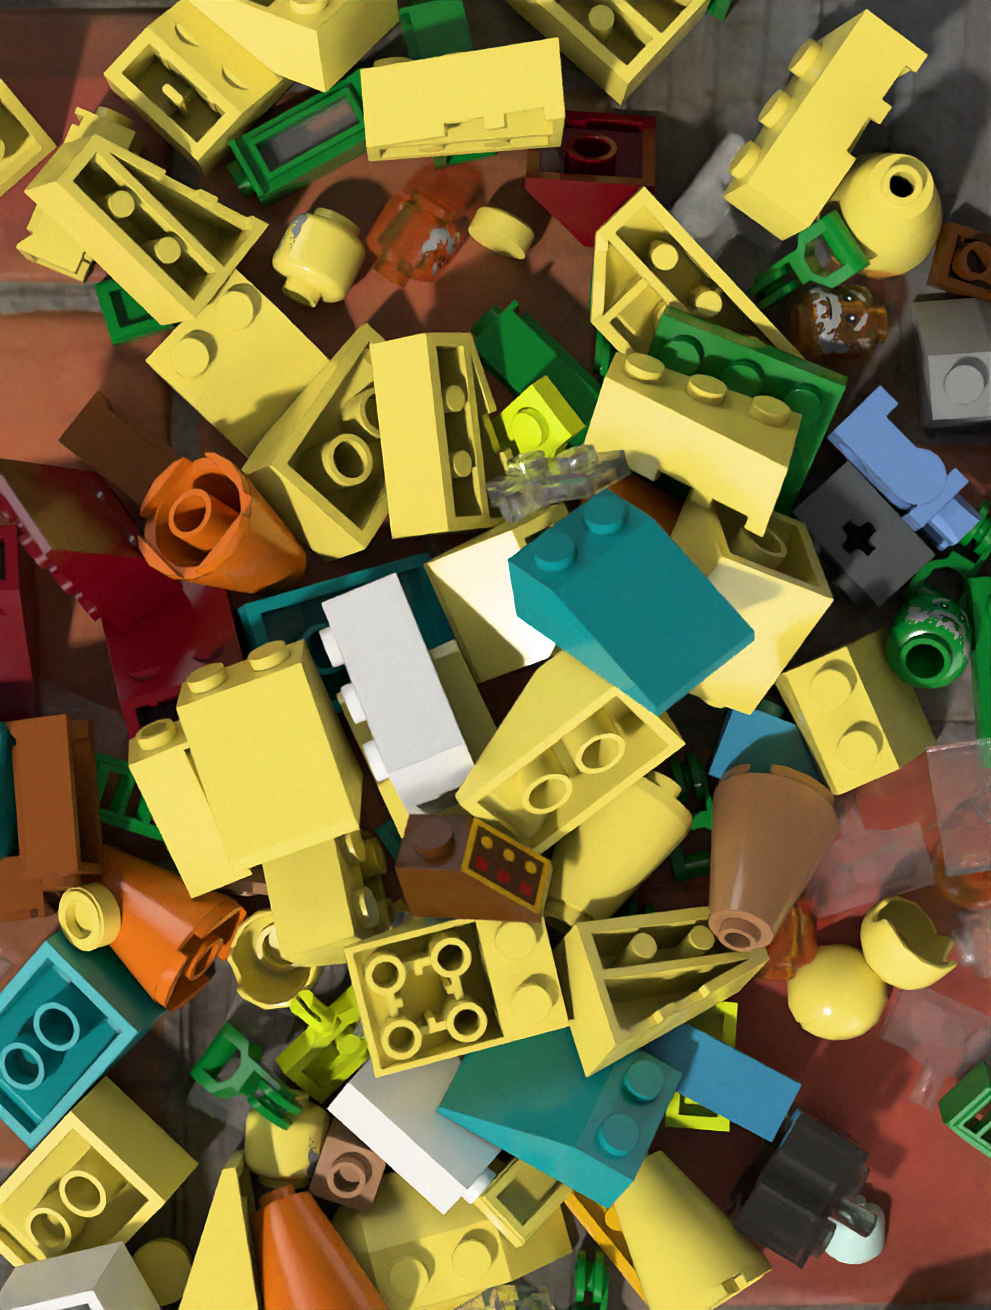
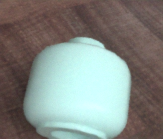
M853 1193L843 1195L840 1198V1204L829 1205L823 1210L821 1215L823 1249L831 1257L843 1263L861 1264L880 1255L885 1246V1216L880 1206L875 1203H866L864 1196Z

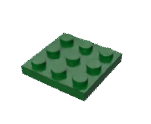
M666 305L647 355L661 361L667 369L690 377L695 374L708 375L722 381L729 390L752 398L760 395L770 396L787 404L791 411L802 414L789 466L773 511L789 516L844 393L848 377ZM605 457V460H606V461H613V460H611V459ZM619 464L685 503L691 489L690 486L662 472L659 479L652 481Z

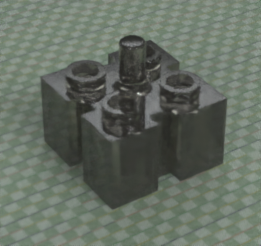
M793 1101L772 1143L764 1138L761 1139L762 1144L751 1163L748 1162L722 1207L725 1213L730 1216L729 1220L733 1228L802 1269L810 1255L819 1258L832 1240L837 1224L830 1221L829 1217L866 1238L874 1230L878 1216L853 1201L861 1191L870 1173V1167L864 1164L870 1155L868 1151L859 1145V1142L852 1135Z

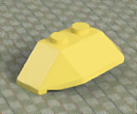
M644 186L595 232L590 322L620 353L626 355L642 353L647 355L665 307L669 305L805 359Z
M495 1157L488 1167L494 1173H497L506 1162ZM395 1170L383 1173L370 1211L362 1212L340 1205L331 1220L332 1225L391 1310H411L508 1283L573 1252L560 1205L522 1246L516 1248L474 1203L470 1205L461 1196L443 1215Z

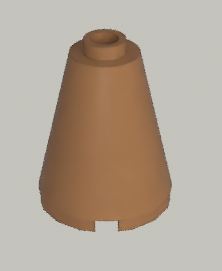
M751 764L738 765L723 773L713 794L708 924L719 941L724 946L735 951L750 952L754 949L763 948L772 942L835 839L841 824V811L836 814L833 809L835 797L831 791L810 775L787 766L772 764L770 772L767 774L749 773Z

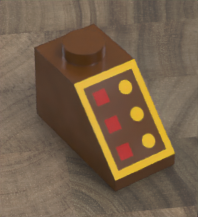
M409 814L395 864V870L411 916L541 923L553 872L550 860L473 816Z

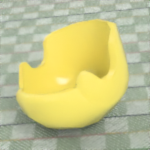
M896 895L878 901L865 914L860 930L863 955L867 964L884 982L904 990L923 989L940 980L957 966V962L954 959L947 962L948 955L954 944L952 938L938 935L931 918L916 902Z
M271 907L255 911L238 925L230 946L231 950L227 956V961L231 965L238 983L236 989L238 994L243 999L265 1010L290 1007L292 998L295 996L300 1000L301 997L298 992L302 990L312 991L324 972V966L303 967L281 958Z
M830 944L818 946L797 960L787 981L788 1007L795 1020L809 1033L833 1041L849 1040L863 1035L878 1023L888 1002L887 983L867 964L863 955V949L850 945Z

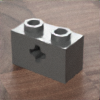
M849 460L793 509L788 516L806 524L817 556L820 555L836 573L830 580L832 585L855 608L862 602L869 610L880 607L935 556L934 552ZM843 526L849 531L856 530L859 527L865 530L868 536L864 538L862 545L868 552L867 554L859 549L848 554L843 549L842 544L847 539V535L842 529Z

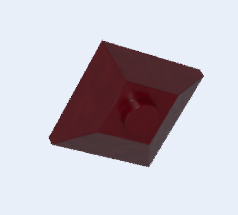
M565 110L561 147L527 149L525 189L584 247H594L595 232L642 186L654 196L656 116Z

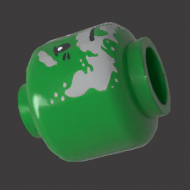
M924 594L909 599L897 609L890 623L885 655L891 670L903 682L916 688L937 689L949 685L961 676L969 661L973 627L967 613L955 601L942 595Z

